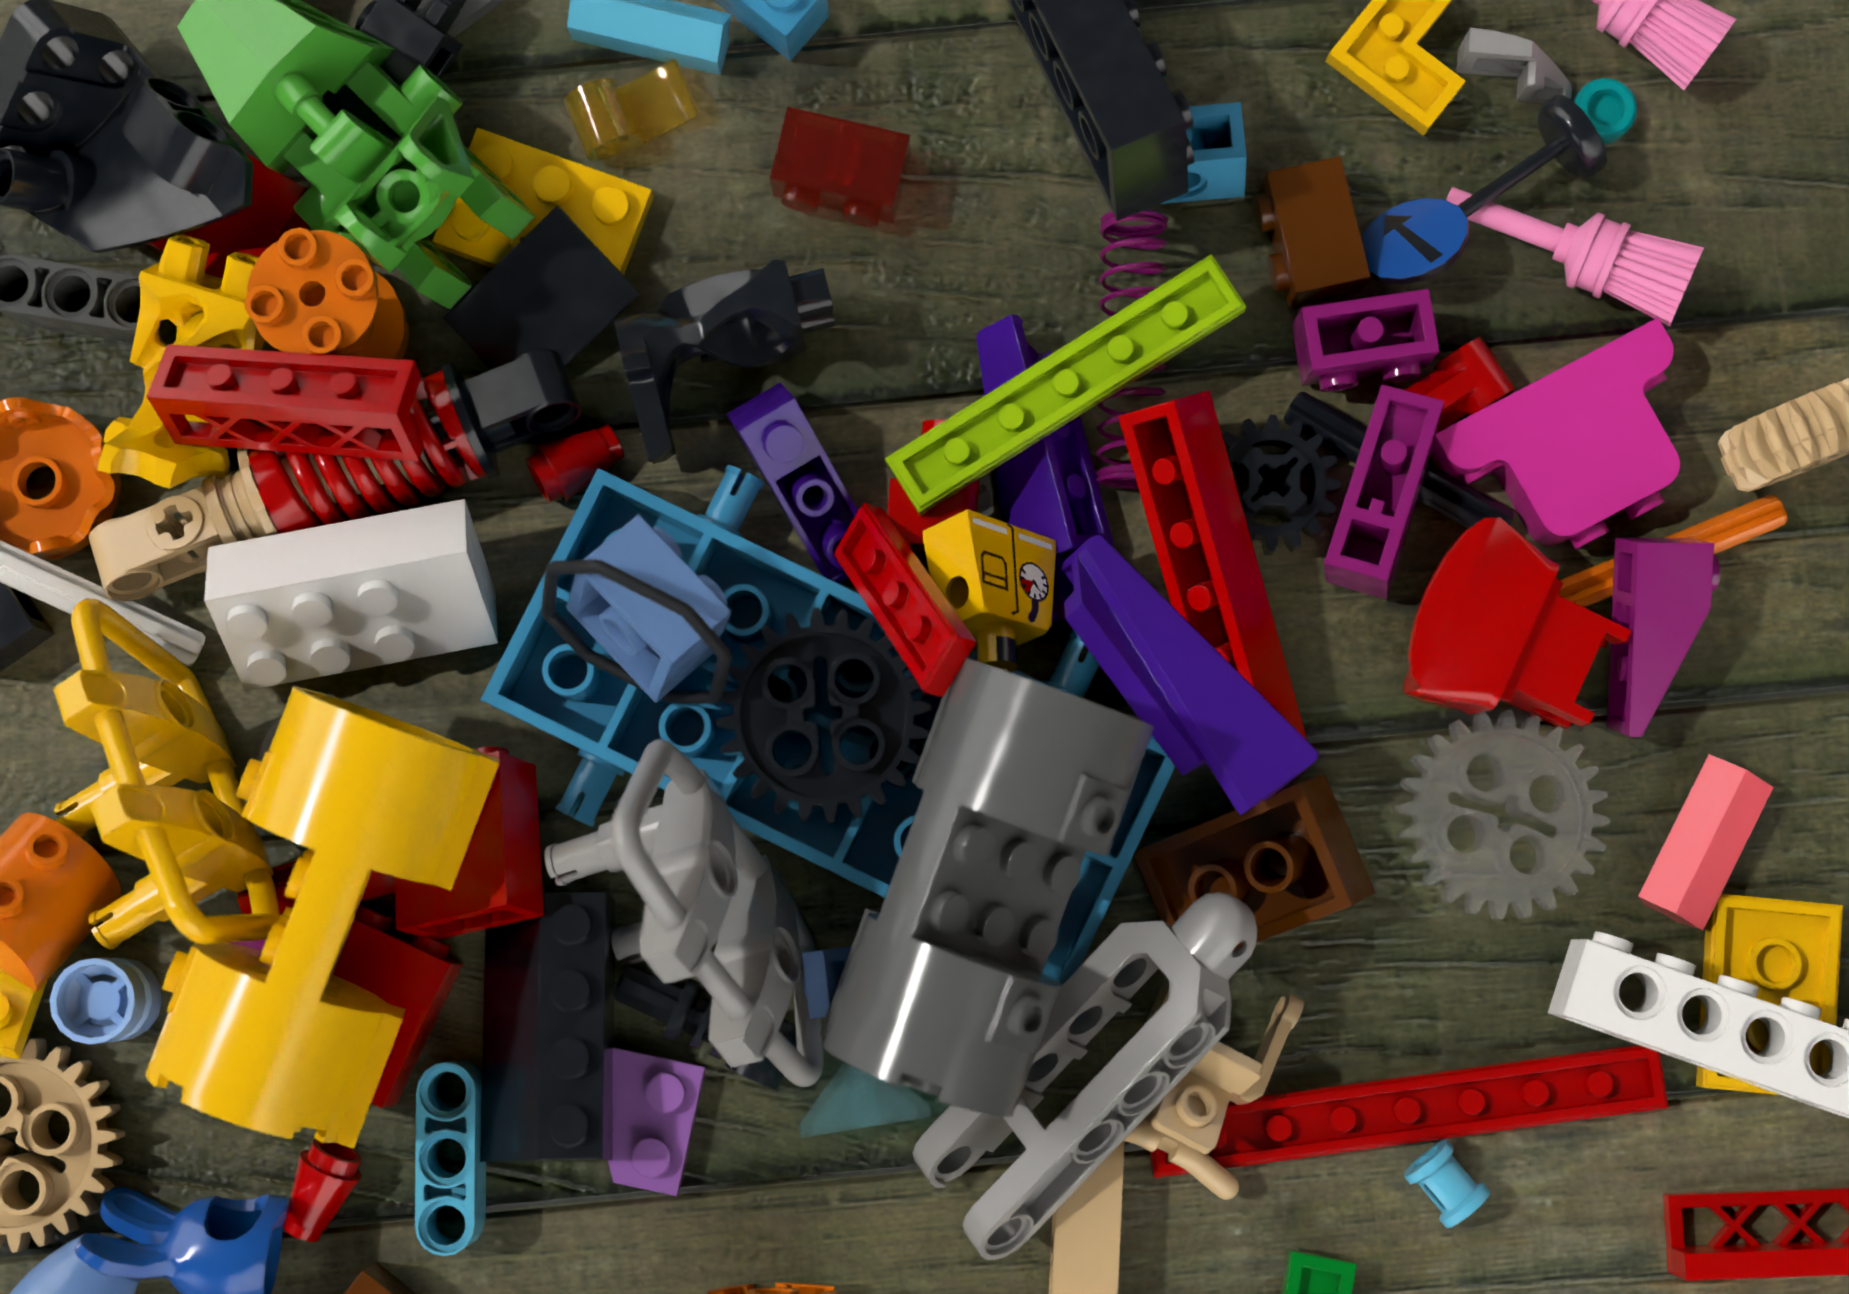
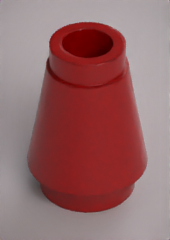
M605 424L598 429L594 428L537 445V453L526 458L525 462L537 488L544 499L550 504L559 498L567 502L590 484L598 468L606 471L615 462L624 458L625 455L615 433L608 424Z
M317 1139L313 1140L309 1150H304L300 1153L287 1217L283 1224V1229L287 1233L303 1241L317 1242L320 1240L323 1231L326 1230L362 1177L358 1170L362 1161L360 1154L348 1146L336 1142L322 1143Z

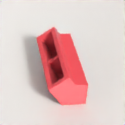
M1709 754L1638 895L1644 906L1666 915L1677 923L1704 930L1774 787L1747 769Z

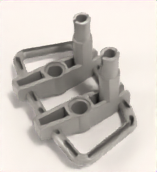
M663 739L654 740L644 750L613 814L612 821L599 825V829L596 832L547 846L545 850V864L548 874L551 878L556 877L555 883L557 885L564 886L571 881L605 870L613 873L624 870L645 901L643 921L628 926L616 927L612 932L613 951L617 960H622L621 965L628 967L646 961L663 983L696 976L712 996L709 1041L730 1067L762 1061L766 1056L791 1083L799 1087H809L820 1078L824 1062L822 1035H820L822 1030L821 1018L809 1019L808 1002L802 984L804 974L802 952L817 951L813 934L796 902L790 895L784 878L767 855L759 853L728 810L723 795L705 770H699L671 742ZM665 773L672 781L666 786L663 803L648 809ZM714 944H717L713 953L711 948ZM793 992L797 1049L778 1031Z

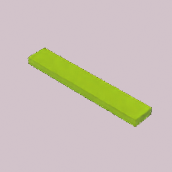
M1210 254L887 456L885 461L918 514L922 515L1243 314L1246 310V305L1213 255Z

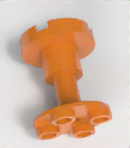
M292 228L284 232L279 241L270 245L256 261L248 280L245 309L249 317L254 321L260 335L280 352L402 359L408 346L409 323L406 321L405 309L397 291L384 277L373 270L366 254L346 237L325 230L308 231L303 228Z

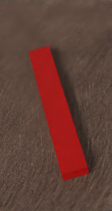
M1634 1044L1267 1094L1250 1103L1241 1105L1229 1100L1216 1147L1208 1155L1226 1169L1669 1108L1660 1053ZM1156 1148L1154 1152L1149 1151L1154 1178L1190 1174L1180 1166L1168 1161L1169 1154L1159 1148Z

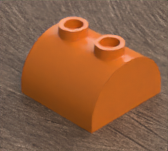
M32 812L21 814L0 836V969L36 993L89 935L91 929L98 925L89 924V915L97 909L101 910L119 899L122 893L115 873L90 844L66 826L41 814Z

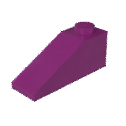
M1381 384L1325 558L1324 569L1327 583L1382 599H1388L1443 410V400Z
M1615 538L1611 621L1632 631L1627 642L1618 645L1610 642L1607 728L1628 737L1643 736L1711 609L1712 592L1717 589L1720 580V564L1717 556L1714 554V543L1692 538Z

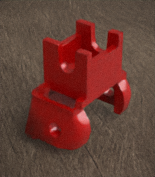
M1484 518L1460 535L1443 556L1424 591L1413 621L1408 648L1409 670L1402 686L1403 693L1418 701L1460 710L1469 715L1493 710L1501 700L1560 729L1569 728L1571 723L1578 726L1590 725L1595 713L1576 704L1575 700L1598 649L1605 648L1608 641L1615 645L1627 642L1632 630L1559 596L1564 584L1556 577L1559 564L1546 557L1502 518Z

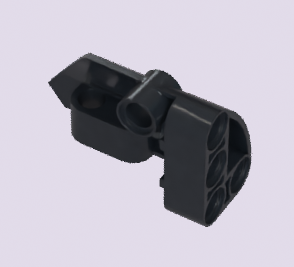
M29 0L15 9L0 39V206L24 210L86 250L96 253L143 245L180 235L225 219L252 206V161L196 96L184 87L162 78L111 17L103 13L53 0Z

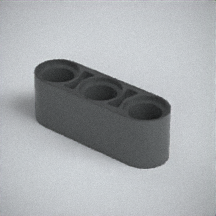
M19 255L0 256V312L13 321L23 325L130 343L134 342L137 323H131V311L140 301L138 275ZM28 278L26 293L19 300L9 302L11 287L17 281ZM90 288L88 304L77 312H70L72 297L78 291ZM169 319L163 320L160 325L159 332L162 341H166L176 329V325Z

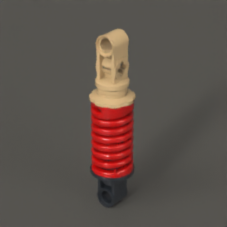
M552 349L533 350L517 357L510 363L467 380L463 378L459 370L451 362L442 366L441 371L420 380L409 413L424 444L419 461L238 448L237 456L240 470L236 471L235 474L231 473L224 476V478H219L215 474L203 479L202 486L177 496L165 498L155 505L125 517L107 520L97 525L90 532L89 542L106 597L121 602L138 600L151 595L161 587L191 575L205 572L207 569L208 547L376 516L377 513L382 515L397 512L400 503L405 507L419 504L422 494L429 498L441 495L444 491L445 482L453 488H459L466 484L467 475L470 481L479 477L487 476L491 479L499 476L500 471L496 453L542 434L560 431L573 424L581 414L580 404L560 353ZM427 398L429 407L423 408L420 400ZM308 423L320 431H327L326 428L319 424ZM370 428L381 435L394 436L392 429ZM174 513H180L184 519L180 521ZM193 550L198 557H192L188 551Z

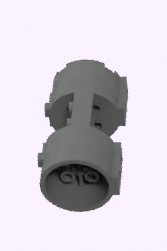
M967 658L939 705L912 783H915L916 787L923 789L924 793L881 911L865 909L820 1035L825 1037L822 1047L847 1064L896 1086L901 1082L917 1090L938 1095L937 1100L946 1104L992 1116L1012 1117L1061 987L1058 981L1042 972L1048 955L1056 945L1058 928L1069 897L1079 881L1081 864L1086 851L1088 850L1103 856H1108L1154 726L1075 695Z

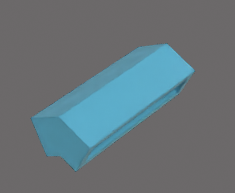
M570 0L567 29L571 39L574 41L721 75L730 42L729 27L731 14L674 0Z

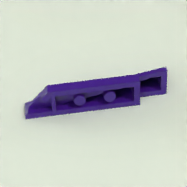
M1010 314L980 330L977 334L984 396L1054 353L1053 351L1042 354L1037 353L1026 341L1022 327L1023 320L1018 315ZM1080 416L995 468L1002 521L1056 540L1052 621L1049 630L1070 625L1065 619L1064 602L1074 591V586L1065 573L1061 572L1060 564L1085 541L1095 535L1103 536L1112 546L1114 545Z
M1095 535L1089 538L1060 564L1061 572L1065 573L1074 586V591L1064 602L1065 619L1140 720L1154 726L1152 736L1182 776L1207 763L1234 808L1242 815L1271 798L1318 760L1317 750L1103 536Z

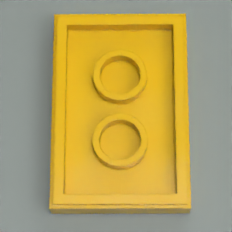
M1721 894L1705 926L1702 979L1717 984L1719 975H1724L1748 982L1759 987L1757 999L1777 1006L1780 1005L1782 997L1808 1003L1822 1009L1820 1021L1836 1026L1843 905ZM1702 1001L1699 1029L1703 1026L1706 1019V1009ZM1758 1018L1749 1024L1745 1034L1746 1043L1754 1054L1762 1051L1768 1042V1030L1765 1024ZM1822 1041L1817 1042L1809 1054L1810 1067L1819 1076L1827 1070L1831 1059L1830 1051ZM1697 1066L1696 1087L1779 1095Z

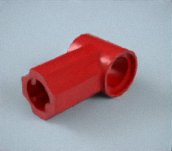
M1481 336L1448 355L1433 367L1434 372L1405 389V391L1444 401L1436 433L1455 424L1462 418H1467L1507 397L1516 390Z

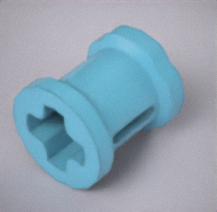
M1448 1139L1436 1143L1421 1154L1404 1171L1405 1174L1403 1176L1410 1185L1418 1183L1442 1212L1439 1220L1446 1228L1453 1227L1469 1217L1486 1201L1491 1193L1483 1182L1476 1184L1453 1157L1454 1147Z

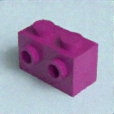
M1429 289L1302 307L1291 325L1301 386L1319 384L1321 392H1335L1353 388L1358 385V378L1382 375L1384 383H1396L1421 376L1420 369L1426 368L1440 351Z

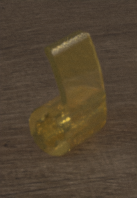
M674 59L620 87H617L614 79L610 78L590 81L572 90L563 101L585 154L591 161L605 160L632 150L683 126L697 117V107L680 67Z

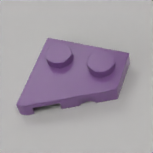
M618 1047L613 1048L612 1160H608L613 1183L673 1196L679 1195L707 1066Z

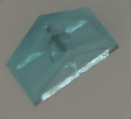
M844 1062L799 1124L800 1135L803 1138L931 1117L930 1100L916 1089L901 1082L896 1086Z

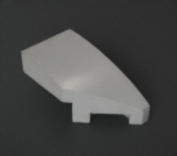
M1470 27L1458 48L1456 73L1518 78L1516 102L1543 104L1559 94L1571 99V83L1536 43L1516 35Z

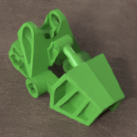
M194 0L178 24V30L229 125L267 168L284 174L292 165L312 184L293 205L297 214L313 230L330 231L346 237L355 243L369 260L387 272L391 273L397 268L416 291L440 305L452 309L472 287V283L430 241L421 239L433 233L444 223L459 197L481 220L513 240L536 216L520 197L462 144L453 118V114L463 104L461 99L441 79L421 64L399 86L379 67L394 50V48L301 0ZM344 84L347 85L401 138L395 144L344 109L335 116L322 103V96L328 90L336 94Z

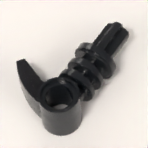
M628 966L624 970L614 992V998L617 1002L667 1024L663 1037L671 1041L675 1039L680 1040L682 1033L685 1032L692 1036L688 1045L700 1050L704 1041L713 1045L709 1041L712 996H710L709 1000L700 996L704 988L700 986L701 982L690 977L683 989L672 983H663L659 977L635 966ZM783 1019L778 1031L797 1049L795 1024ZM712 1046L709 1055L721 1059V1054ZM766 1056L762 1061L738 1067H730L727 1062L725 1064L732 1071L778 1090L784 1077Z

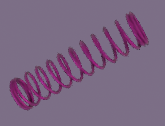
M1146 209L1119 221L1116 220L1113 212L1110 211L1099 219L1101 222L1099 225L1101 236L1112 243L1102 249L1099 254L1101 261L1112 267L1105 271L1098 279L1105 289L1112 292L1104 296L1098 303L1099 308L1109 316H1113L1118 312L1106 308V301L1120 296L1142 298L1158 287L1119 289L1105 282L1107 276L1120 271L1156 274L1168 269L1163 263L1137 262L1121 265L1108 260L1105 256L1108 251L1121 246L1133 249H1161L1165 247L1168 243L1164 239L1149 237L1161 234L1168 228L1167 217L1158 211ZM1122 221H1146L1155 224L1129 226L1116 223ZM1109 235L1118 236V237H1128V238H1131V239L1119 240V239L1110 237ZM1161 364L1150 372L1162 371L1166 366ZM1161 387L1123 388L1104 401L1123 395L1161 396L1166 391ZM1104 401L1097 404L1098 407L1105 413L1113 415V417L1103 420L1096 429L1102 436L1114 442L1103 445L1096 454L1100 460L1114 466L1103 467L1096 472L1098 476L1096 481L1106 487L1138 489L1130 462L1111 459L1102 454L1108 449L1126 445L1123 436L1108 433L1103 430V427L1118 422V416L1127 414L1126 412L1107 408L1103 405Z

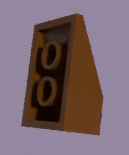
M1325 773L1277 792L1268 800L1242 815L1237 810L1231 811L1137 850L1133 854L1161 921L1172 926L1193 902L1205 894L1227 893L1248 905L1255 916L1257 926L1256 943L1351 907L1376 893ZM1244 941L1237 944L1233 951L1240 949Z

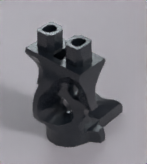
M772 260L763 269L729 272L697 281L668 294L653 310L615 319L622 363L631 389L649 462L653 464L664 462L676 454L670 428V397L675 372L683 362L698 356L701 357L702 363L721 360L740 367H760L782 360L786 361L806 350L803 334L835 326L833 303L823 268L789 277L786 262L784 260Z

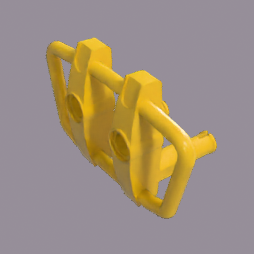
M97 599L79 601L73 608L71 623L82 669L54 688V693L65 726L102 744L110 767L99 774L97 782L66 801L63 800L56 804L54 814L60 816L68 812L56 820L80 837H83L88 831L97 826L101 840L104 843L146 861L150 874L135 883L134 890L89 915V924L96 925L101 921L103 922L98 927L91 929L94 937L105 948L115 949L121 942L156 921L165 922L170 919L184 936L196 943L213 944L267 940L273 923L277 922L280 916L275 885L272 879L274 872L264 843L255 830L253 823L247 818L241 817L246 802L244 799L236 797L239 787L234 771L236 764L226 735L217 722L215 714L196 676L189 667L182 664L175 656L107 604ZM103 635L162 680L159 681L144 676L111 671ZM184 778L200 784L210 781L214 794L203 789L193 791L171 786ZM221 888L235 892L248 890L252 914L205 916L196 906V903Z

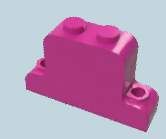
M1656 318L1436 433L1429 458L1435 467L1458 480H1465L1467 485L1493 473L1498 478L1525 529L1533 540L1546 546H1555L1570 540L1576 550L1610 532L1604 521L1625 510L1629 519L1633 520L1665 503L1659 491L1676 479L1680 470V459L1644 393L1667 380L1663 371L1672 361L1674 354L1673 343L1660 319Z

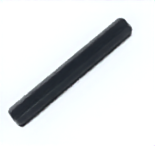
M1299 392L1285 412V423L1291 426L1296 419L1301 421V432L1310 438L1320 434L1324 438L1321 443L1322 445L1356 464L1367 427L1306 392ZM1427 463L1418 495L1419 501L1468 529L1481 519L1495 517L1502 518L1511 526L1514 514L1510 509Z

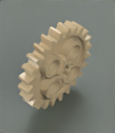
M44 1038L30 1039L22 1052L20 1060L0 1057V1083L8 1088L12 1099L8 1113L5 1116L0 1115V1135L18 1131L15 1142L20 1147L36 1152L13 1156L15 1144L8 1139L0 1137V1248L7 1237L12 1253L28 1249L31 1236L35 1243L42 1247L55 1242V1228L64 1235L78 1230V1220L74 1211L83 1216L96 1214L100 1209L90 1193H105L115 1186L107 1177L101 1174L103 1168L123 1163V1158L107 1151L108 1142L125 1137V1131L107 1128L106 1123L107 1118L113 1116L121 1109L120 1104L101 1106L98 1097L105 1092L110 1083L108 1080L89 1084L85 1081L93 1064L90 1060L79 1061L68 1067L67 1064L71 1048L68 1046L55 1047L46 1057L47 1045ZM55 1111L65 1115L70 1126L68 1139L63 1145L54 1141L49 1134V1120ZM38 1154L54 1156L64 1161L66 1169L64 1172H60L55 1165ZM25 1171L33 1174L39 1182L40 1192L34 1204L24 1200L19 1192L20 1177Z

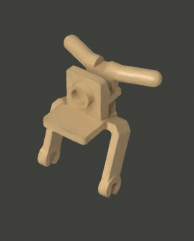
M1167 977L1164 979L1146 1023L1168 1001L1170 981ZM1288 994L1287 997L1282 996L1279 999L1254 1059L1218 1041L1148 1114L1147 1118L1143 1119L1123 1141L1136 1144L1150 1152H1154L1156 1148L1169 1154L1168 1161L1185 1169L1217 1197L1223 1200L1234 1198L1239 1191L1238 1180L1210 1157L1208 1153L1216 1147L1229 1100L1241 1105L1250 1103L1263 1096L1287 1036L1301 1016L1304 1001L1291 994Z

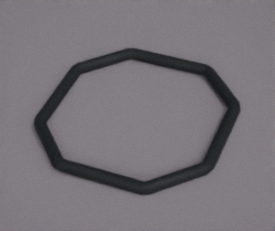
M597 559L552 561L546 566L542 614L545 620L584 661L643 690L618 663L591 650L555 611L559 574L597 573L682 616L718 657L710 691L671 690L660 700L668 703L715 704L722 699L732 656L727 646L693 607L605 561Z

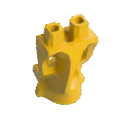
M180 234L168 239L159 263L140 272L138 276L140 284V311L129 362L144 368L145 395L142 405L133 418L118 417L106 429L103 441L105 445L97 470L109 474L125 473L139 476L151 481L155 485L168 489L196 477H210L217 474L219 478H224V476L228 475L230 461L228 451L224 447L175 444L146 396L167 346L161 340L159 332L161 322L165 319H169L177 326L176 341L172 345L262 350L265 339L260 335L254 321L249 317L245 309L248 280L259 257L238 252L228 255L223 279L204 273L210 244L205 240ZM185 415L188 421L206 422L195 415Z

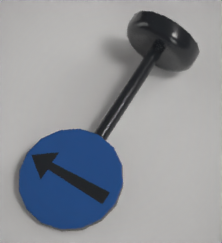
M1561 94L1555 95L1541 105L1537 116L1539 131L1546 145L1458 205L1444 199L1422 198L1401 203L1383 212L1367 226L1361 237L1370 276L1382 283L1404 285L1426 280L1446 270L1462 255L1470 240L1467 217L1554 158L1563 168L1577 177H1590L1601 171L1607 163L1606 150L1600 135L1590 119L1570 98Z

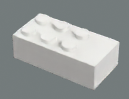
M465 499L208 547L204 602L245 691L498 643L496 590Z

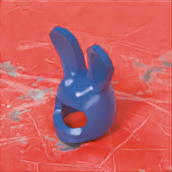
M114 1187L104 1194L100 1206V1216L112 1230L140 1244L88 1233L82 1235L79 1239L75 1253L91 1269L103 1275L131 1279L162 1277L168 1279L180 1294H272L279 1265L283 1222L288 1212L289 1198L272 1194L246 1200L211 1196L196 1199L180 1212H177L136 1190L127 1187Z

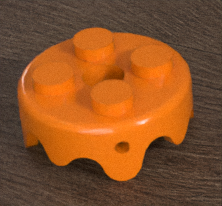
M23 397L6 398L0 401V540L45 561L61 559L79 552L89 545L90 532L97 525L112 518L120 495V473L109 474L97 470L105 442H103L104 433L86 417L67 406L39 402ZM51 467L56 478L52 492L44 498L32 499L26 488L29 475L37 468Z

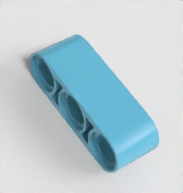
M460 1059L434 1064L423 1073L418 1081L416 1090L415 1230L417 1239L423 1248L432 1254L440 1256L456 1254L476 1241L484 1230L486 1220V1162H480L482 1072L471 1062ZM447 1072L460 1076L466 1086L465 1100L458 1108L448 1107L438 1096V1082ZM445 1138L457 1141L465 1150V1166L460 1173L447 1172L438 1162V1146ZM442 1206H453L464 1216L466 1226L464 1234L460 1239L447 1238L439 1231L436 1218Z

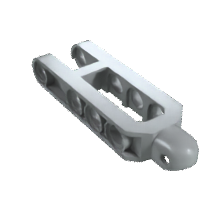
M1216 892L1205 894L1193 902L1172 926L1164 921L1121 923L1059 989L1013 1116H992L950 1105L915 1144L913 1158L930 1184L936 1188H945L947 1186L945 1182L951 1181L966 1172L986 1151L993 1152L1012 1131H1014L1025 1146L1026 1150L986 1191L965 1216L962 1224L963 1231L980 1256L986 1260H997L1008 1256L1025 1244L1230 1029L1232 1000L1228 980L1251 957L1257 939L1255 916L1248 905L1231 894ZM1244 941L1240 949L1233 951L1237 944ZM1160 969L1170 981L1168 1001L1059 1116L1045 1128L1032 1111L1044 1099L1041 1092L1074 1058L1080 1060L1088 1052L1085 1046L1118 1011L1124 1014L1130 1008L1132 1003L1129 999Z

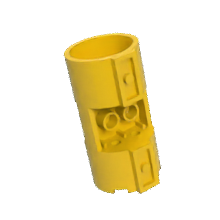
M293 686L269 750L265 752L262 762L252 758L249 760L241 778L236 797L247 800L241 817L247 818L252 823L276 835L308 847V850H305L303 855L299 856L284 894L296 899L294 908L286 906L284 913L280 914L277 922L273 923L263 951L232 943L201 944L195 942L191 946L189 954L181 951L176 952L162 990L173 993V996L166 1011L168 1012L166 1021L145 1073L148 1081L155 1087L167 1088L170 1080L183 1087L181 1103L245 1128L288 1139L293 1138L294 1132H301L302 1127L317 1129L314 1138L322 1143L336 1142L354 1148L403 1020L405 1009L389 1004L370 991L333 975L372 870L452 890L500 759L375 710L317 691Z

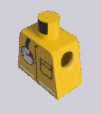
M967 509L923 531L929 575L977 641V661L1007 672H1013L1017 669L1016 646L1046 634L1051 627L1056 540Z

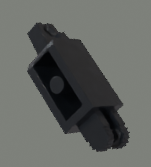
M375 0L363 9L357 19L355 29L394 48L392 53L379 67L399 86L402 85L419 64L425 66L439 79H442L463 47V44L449 35L447 31L467 0H435L425 16L416 11L422 0ZM344 84L336 94L328 90L322 96V103L335 116L344 109L388 139L396 140L401 138L347 85Z

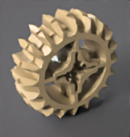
M1849 378L1789 400L1725 431L1718 442L1722 453L1721 461L1727 475L1732 477L1737 490L1750 492L1765 486L1768 487L1848 455Z

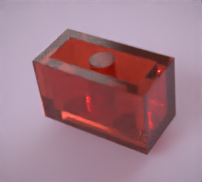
M787 107L770 175L773 196L781 198V203L784 206L800 212L815 213L818 207L842 212L843 219L861 226L876 227L879 221L894 224L911 155L910 135Z

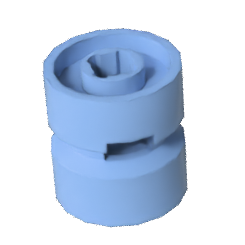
M124 957L80 960L64 969L54 982L50 996L51 1016L59 1030L76 1042L91 1045L134 1039L149 1030L158 1018L163 1001L161 985L153 971L137 960Z

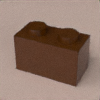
M1341 156L1267 172L1259 189L1260 194L1253 196V208L1260 232L1269 231L1274 254L1268 255V270L1274 291H1284L1288 308L1360 293L1371 276Z

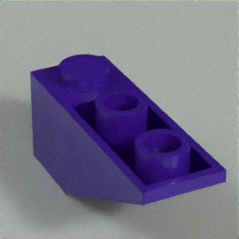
M780 382L726 415L820 574L840 584L849 577L835 558L834 552L857 514L858 509L797 401Z

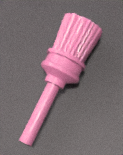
M1591 0L1599 6L1596 25L1598 31L1601 33L1606 31L1619 40L1618 44L1623 48L1628 43L1633 45L1683 91L1736 21V18L1699 0Z
M1452 187L1446 201L1458 205L1473 194ZM1492 201L1467 217L1472 222L1554 252L1552 260L1564 264L1567 287L1584 289L1591 292L1592 296L1600 299L1604 292L1654 319L1659 318L1661 323L1669 327L1704 250V247L1630 230L1631 224L1626 222L1619 224L1606 219V215L1599 212L1580 227L1567 223L1564 229Z

